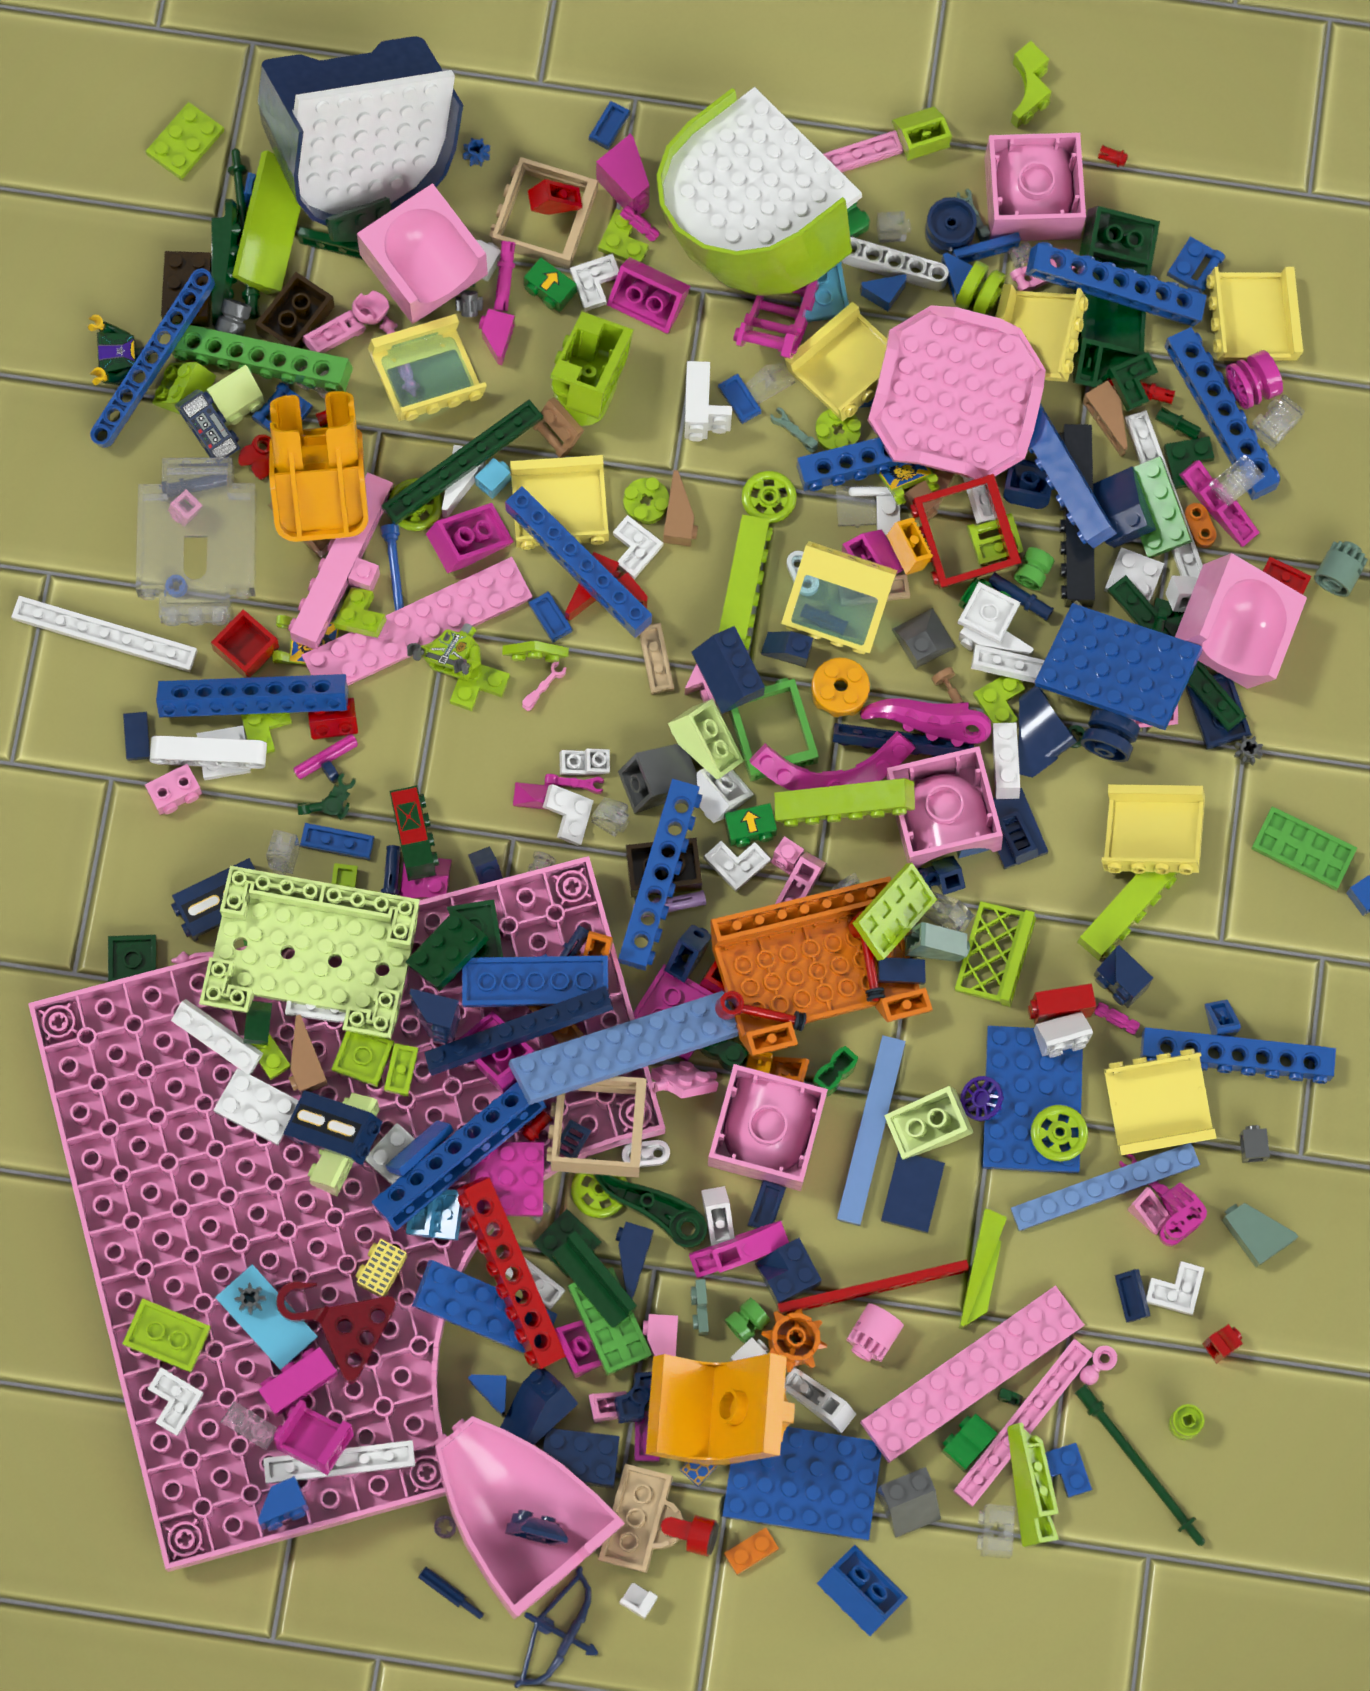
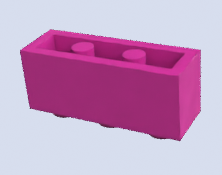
M314 1347L302 1354V1360L296 1364L290 1362L281 1369L282 1373L276 1378L270 1376L260 1384L262 1387L258 1391L276 1417L338 1375L336 1369L320 1347L316 1350Z

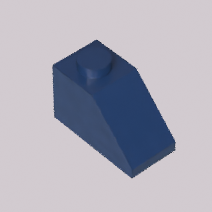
M792 631L767 632L761 655L806 668L813 644V637Z

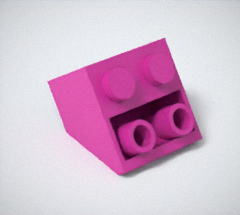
M882 529L862 533L842 544L841 552L898 570L897 573L903 571Z

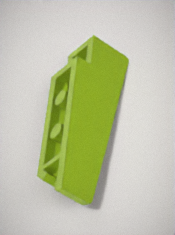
M986 1208L982 1214L959 1324L961 1329L987 1313L1002 1242L999 1241L1007 1217Z
M1017 1423L1008 1426L1007 1430L1021 1542L1023 1547L1059 1540L1051 1519V1515L1059 1514L1043 1440L1037 1435L1028 1433L1024 1429L1023 1423Z

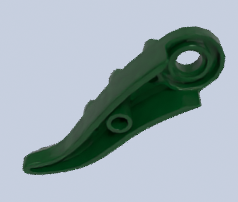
M225 199L224 217L211 219L212 276L215 280V286L212 290V325L214 326L218 317L223 315L220 311L223 299H232L234 297V292L231 288L232 284L238 281L232 275L239 250L238 240H240L241 227L238 224L237 203L233 199Z
M593 1174L599 1186L612 1200L649 1219L678 1246L693 1248L705 1239L707 1234L705 1218L689 1203L666 1192L620 1180L611 1175ZM686 1222L692 1223L695 1227L694 1233L690 1236L684 1235L681 1231V1226Z

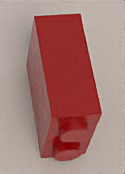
M1092 983L1035 992L1032 1000H1030V1005H1028L1030 1020L1034 1019V1024L1036 1025L1082 1011L1085 1018L1091 1017L1096 1008Z

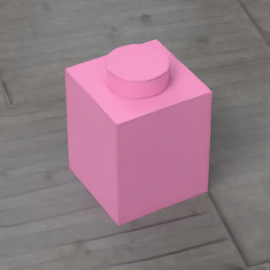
M357 557L348 577L349 586L373 591L380 576L379 565Z

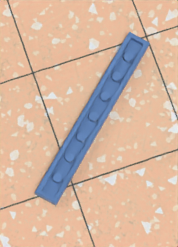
M882 1035L837 1216L838 1221L861 1225L886 1123L884 1115L888 1114L906 1041Z

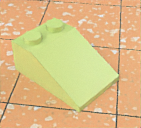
M713 698L691 707L668 723L678 745L716 779L721 778L744 762Z
M951 1086L884 1115L903 1160L953 1143L974 1133L956 1089Z

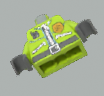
M467 623L463 625L460 632L447 629L441 636L428 644L411 643L407 646V656L413 655V659L416 661L423 657L432 670L465 681L469 680L472 670L481 664L480 647L472 638L476 629Z

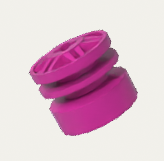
M1265 350L1249 355L1247 362L1242 359L1238 360L1236 364L1232 363L1226 367V378L1230 390L1243 409H1249L1253 407V404H1260L1262 397L1265 400H1269L1283 392V382L1278 367L1270 354Z

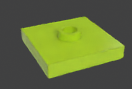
M346 1031L331 1070L378 1087L394 1041L383 1037Z

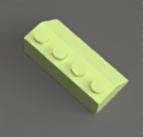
M352 1093L350 1098L346 1097L343 1101L344 1104L371 1112L375 1116H377L380 1110L377 1099ZM320 1149L318 1154L321 1157L317 1164H312L308 1173L310 1184L338 1196L354 1161Z

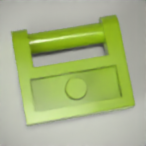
M1008 513L1006 515L1018 553L1020 554L1024 552L1013 514ZM996 520L979 525H967L968 535L971 539L978 565L1007 557L1000 535L983 540L979 539L978 534L998 529Z

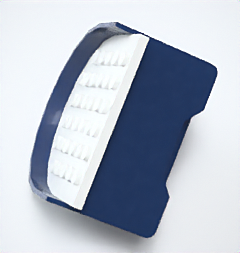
M412 36L381 41L370 53L326 60H317L297 54L266 59L262 62L258 92L261 123L296 201L311 220L327 226L326 218L383 197L390 199L393 210L432 183L437 187L446 177L457 149L463 103L453 88L454 73L452 70H442L423 38Z

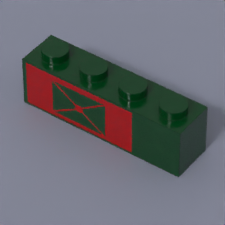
M417 785L389 791L408 881L436 876L435 866H438L439 862L437 852L431 851V847L435 846L432 832L427 833L426 827H431L428 813L423 814L422 808H426L424 794H419Z

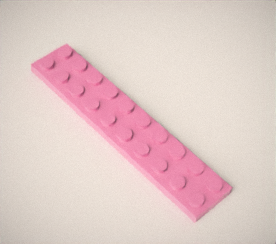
M510 557L386 615L387 620L378 638L349 632L317 647V649L302 654V658L310 675L346 674L349 686L411 657L407 656V646L411 643L428 644L441 636L447 629L460 632L465 623L475 627L532 600L533 597L513 557Z
M1054 1286L863 1419L860 1423L888 1463H890L1081 1329L1084 1324L1059 1289Z

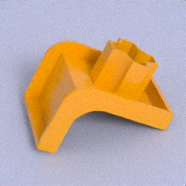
M769 1353L730 1362H702L667 1354L653 1356L646 1454L702 1465H728L780 1456L783 1434L787 1426L794 1423L795 1403L788 1402L786 1398L785 1374L787 1357Z

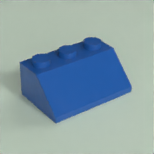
M856 1545L841 1557L817 1582L823 1591L869 1636L908 1598Z

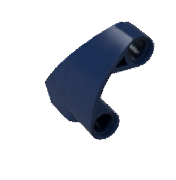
M1036 686L1019 697V774L1033 778L1055 762L1060 754L1077 743L1074 735L1063 724L1051 707L1045 693Z

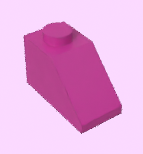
M488 309L486 316L482 315L479 329H482V338L497 364L502 365L515 326V316Z

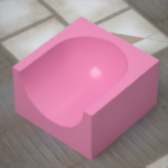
M1080 133L989 135L984 158L989 239H995L1019 232L1020 241L1080 239L1086 219Z
M433 183L357 233L360 256L412 324L488 275L485 251Z
M1231 553L1203 564L1175 637L1202 646L1203 651L1198 661L1248 689L1277 678L1307 597Z
M979 746L887 768V780L905 778L914 782L915 810L907 811L906 815H895L907 863H913L916 869H918L924 863L936 857L955 851L973 848H986L992 852L1001 850L1003 834Z
M734 1064L709 1153L708 1166L761 1181L766 1180L783 1187L801 1191L828 1089Z

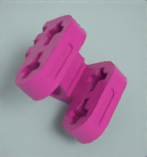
M1181 1182L1160 1197L1171 1218L1160 1230L1159 1239L1166 1246H1174L1194 1232L1206 1218L1207 1209L1194 1192ZM1191 1216L1194 1217V1218H1192L1191 1220H1188V1219L1186 1218V1217H1191ZM1175 1228L1178 1230V1232L1171 1233Z

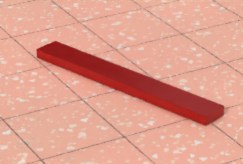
M967 1260L795 1299L778 1303L777 1311L782 1315L795 1313L798 1309L805 1311L966 1273L969 1266Z

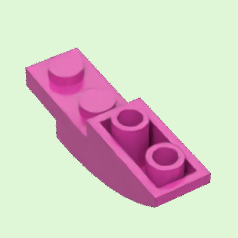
M780 1220L736 1235L734 1239L689 1253V1258L696 1277L699 1278L717 1271L721 1273L756 1260L789 1243V1240Z

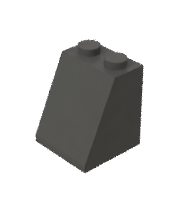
M678 744L638 752L618 771L634 814L665 804L672 779L697 786L698 772L694 768L692 757Z
M926 1467L879 1486L877 1495L895 1538L941 1520L936 1490Z

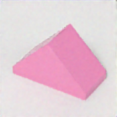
M1149 1187L1128 1208V1211L1155 1235L1171 1218Z
M626 1391L589 1395L594 1424L618 1419L614 1401L617 1396L625 1395Z

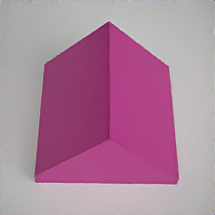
M582 1320L555 1329L566 1355L565 1359L575 1379L602 1366Z

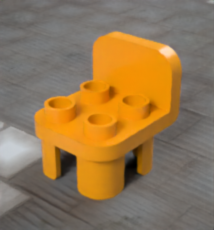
M333 391L326 393L325 404L328 427L303 429L300 400L297 395L281 396L270 403V490L275 528L278 534L286 540L299 542L353 537L364 531L368 524L362 432L357 429L354 397L348 392Z

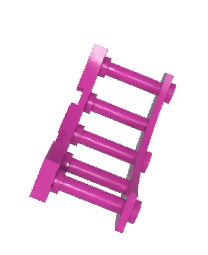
M818 280L792 292L803 297L801 307L796 309L763 301L764 295H757L750 314L746 313L744 323L741 322L740 328L736 327L733 337L736 345L743 347L746 342L778 349V352H781V357L792 359L801 344L808 325L805 315L807 310L812 311L815 293L819 288ZM761 309L793 317L796 321L788 326L760 319L758 315ZM758 327L786 334V336L782 338L754 331L753 328Z

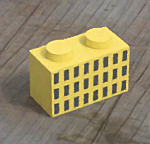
M380 1239L378 1244L374 1243L367 1255L370 1259L366 1266L361 1265L356 1278H358L357 1284L359 1287L378 1297H385L408 1255L407 1252Z

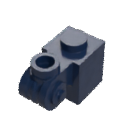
M954 856L931 862L932 866L917 869L930 890L932 889L931 886H938L942 894L946 895L966 888L962 868Z

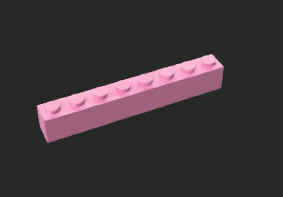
M367 472L365 476L368 504V524L366 528L356 536L330 540L327 548L329 553L326 559H321L318 565L319 573L316 578L311 579L308 586V591L310 592L307 598H302L299 604L298 611L300 612L297 619L293 618L289 625L288 631H290L291 640L309 648L317 649L349 585L348 577L357 557L362 558L384 513L381 505L388 501L389 495L393 490L392 482Z

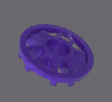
M978 1076L971 1079L964 1086L960 1098L966 1115L976 1121L990 1120L1002 1109L1001 1105L1004 1100L1000 1084L987 1076ZM979 1081H985L982 1087ZM990 1083H993L992 1087L987 1091ZM973 1084H975L977 1088L976 1091H973L970 1088ZM967 1092H969L972 1095V1097L966 1099ZM992 1099H998L997 1105L991 1104ZM973 1103V1105L967 1109L966 1104ZM990 1107H993L994 1110L990 1113ZM982 1109H984L985 1116H982ZM976 1110V1116L972 1115L971 1112Z

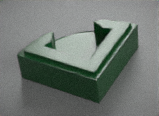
M1001 1388L997 1399L1001 1402L1021 1406L1023 1396Z

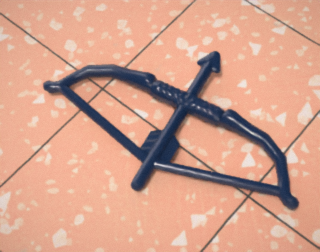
M579 1566L576 1569L577 1575L538 1617L528 1612L524 1614L525 1618L534 1623L522 1674L520 1680L515 1682V1688H519L521 1685H539L549 1679L564 1662V1656L571 1644L585 1650L586 1655L598 1654L597 1649L592 1643L587 1645L575 1638L582 1625L581 1623L586 1621L591 1604V1587L582 1574L583 1567ZM580 1580L585 1588V1600L576 1619L573 1620L567 1633L554 1627V1621L546 1617V1615ZM537 1630L546 1635L552 1632L563 1638L557 1649V1654L547 1671L537 1679H525Z

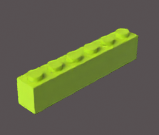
M742 514L719 632L735 626L746 650H749L751 636H747L748 629L754 627L756 615L752 614L753 606H758L760 593L756 592L757 584L762 585L764 571L760 569L761 564L767 562L769 550L765 549L766 541H771L773 528L769 527L770 519Z
M905 778L774 793L775 821L784 823L785 827H796L798 822L815 825L819 824L820 820L826 819L827 822H840L841 818L849 817V820H861L864 815H870L872 818L885 817V813L906 815L907 811L915 810L914 782Z
M1144 872L1136 874L1080 936L1077 943L1098 961L1103 956L1107 958L1116 948L1114 944L1117 940L1123 941L1132 930L1129 927L1134 922L1139 924L1147 913L1144 910L1149 905L1154 907L1162 898L1160 895L1164 888L1169 890L1178 880L1175 876L1179 872H1169L1167 874Z

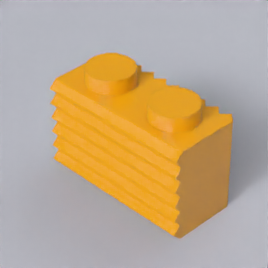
M915 518L894 523L886 535L906 575L922 571L931 560L933 554H931V550H929V546H927V542H925V538H923Z

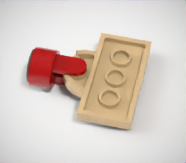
M625 1464L612 1508L625 1524L602 1544L598 1560L647 1573L653 1549L664 1550L670 1548L680 1539L687 1541V1552L708 1557L714 1550L719 1524L717 1520L695 1515L692 1522L685 1521L681 1511L673 1503L667 1501L673 1476Z

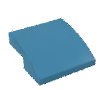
M445 1190L407 1222L406 1234L458 1241L462 1208L457 1200V1196H459L457 1190Z

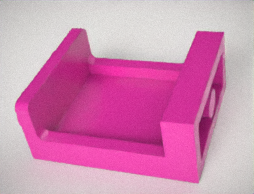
M300 1399L297 1405H293L290 1408L285 1423L276 1429L274 1440L277 1450L328 1476L354 1434L352 1425L343 1420L341 1424H338L307 1408L305 1401Z

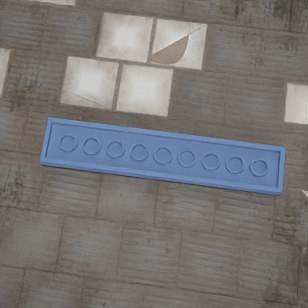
M721 991L511 1059L509 1067L528 1104L531 1105L739 1035L735 1018L724 1020L715 1011L717 1000L724 994ZM725 1001L726 1008L731 1010L729 1002Z

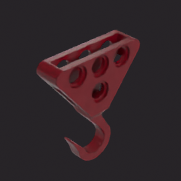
M294 1281L284 1285L277 1295L279 1313L283 1318L291 1322H317L324 1332L344 1381L348 1384L355 1383L395 1311L396 1303L394 1298L385 1296L334 1307L326 1306L302 1313H292L284 1305L286 1296L295 1290L302 1291L317 1287V1283ZM377 1310L384 1312L386 1316L380 1323H376L371 1319L372 1313ZM340 1322H350L352 1325L351 1330L348 1333H341L337 1328ZM365 1332L371 1333L374 1337L373 1342L368 1345L362 1344L359 1340L361 1334ZM353 1354H357L362 1358V1362L359 1366L353 1367L349 1365L348 1358Z

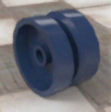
M947 197L935 202L929 210L925 225V239L934 251L942 255L944 253L952 255L953 250L972 244L977 225L976 213L972 206L965 200L956 197Z
M1093 710L1088 722L1090 728L1085 730L1081 745L1089 752L1101 758L1115 762L1128 761L1133 750L1131 743L1136 742L1140 731L1139 725L1127 717L1107 710Z

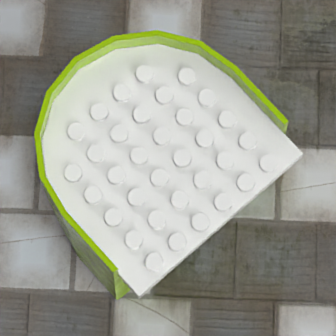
M755 87L738 100L736 91L731 88L688 121L666 146L657 172L659 201L665 221L688 257L700 268L729 288L758 296L792 293L818 280L852 253L847 209L862 198V192Z

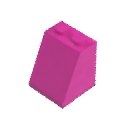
M629 134L596 161V180L622 208L629 205L635 210L636 214H642L649 207L650 185L634 137Z

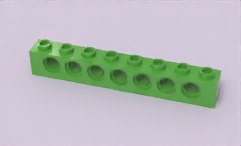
M189 325L172 352L173 356L181 361L189 359L205 366L213 364L223 370H229L230 368L238 370L246 365L251 373L259 374L265 379L278 378L288 384L296 382L311 389L315 387L324 388L328 392H346L353 370L348 358ZM200 343L196 348H192L194 344ZM216 348H221L218 352L213 353ZM242 352L239 357H234L237 353ZM259 357H264L260 362H256ZM285 361L284 365L277 367L280 362ZM307 366L305 370L299 371L301 367ZM329 371L326 375L320 376L322 372Z

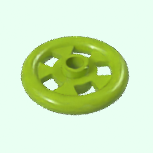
M762 471L748 479L743 487L741 498L743 507L749 516L770 519L769 524L786 519L792 513L796 505L797 493L793 483L785 475L776 471ZM764 480H774V487H764ZM753 488L760 490L757 498L751 497ZM785 488L787 496L781 498L779 489ZM771 495L773 500L767 501L765 496ZM760 504L767 509L764 513H761L755 507ZM778 504H781L783 509L778 513H775L772 508H775Z
M411 478L400 482L394 487L388 500L419 478ZM441 493L433 498L434 504L427 505L426 503L411 514L412 518L409 521L404 519L398 525L409 531H421L434 525L442 513L443 499ZM427 511L430 516L425 520H421L418 516Z
M1052 1105L1041 1110L1034 1118L1031 1125V1140L1036 1150L1045 1158L1058 1162L1068 1161L1077 1157L1085 1148L1088 1140V1127L1082 1115L1075 1109L1065 1105ZM1059 1114L1068 1116V1123L1058 1121ZM1046 1119L1052 1122L1048 1130L1041 1127ZM1071 1128H1078V1137H1071ZM1062 1129L1064 1131V1135H1056L1055 1130ZM1046 1136L1053 1143L1049 1148L1042 1142V1139ZM1068 1142L1071 1149L1061 1152L1059 1145H1064Z
M576 1173L571 1183L572 1200L576 1207L585 1215L593 1218H606L616 1214L623 1207L612 1200L604 1191L602 1193L595 1191V1187L599 1184L593 1174ZM586 1176L592 1178L588 1187L581 1184ZM613 1176L617 1179L627 1181L626 1177L624 1176ZM587 1193L594 1200L590 1205L586 1204L582 1198ZM609 1198L612 1205L601 1208L599 1202Z

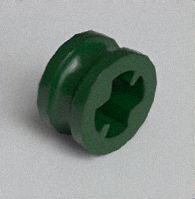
M1078 725L1070 726L1068 729L1071 733L1076 732V735H1081L1078 742L1071 746V748H1079L1082 746L1081 740L1085 729Z

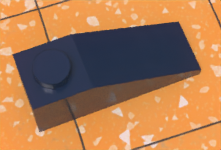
M625 1222L624 1228L619 1227L615 1241L619 1242L618 1249L625 1291L633 1300L654 1230Z

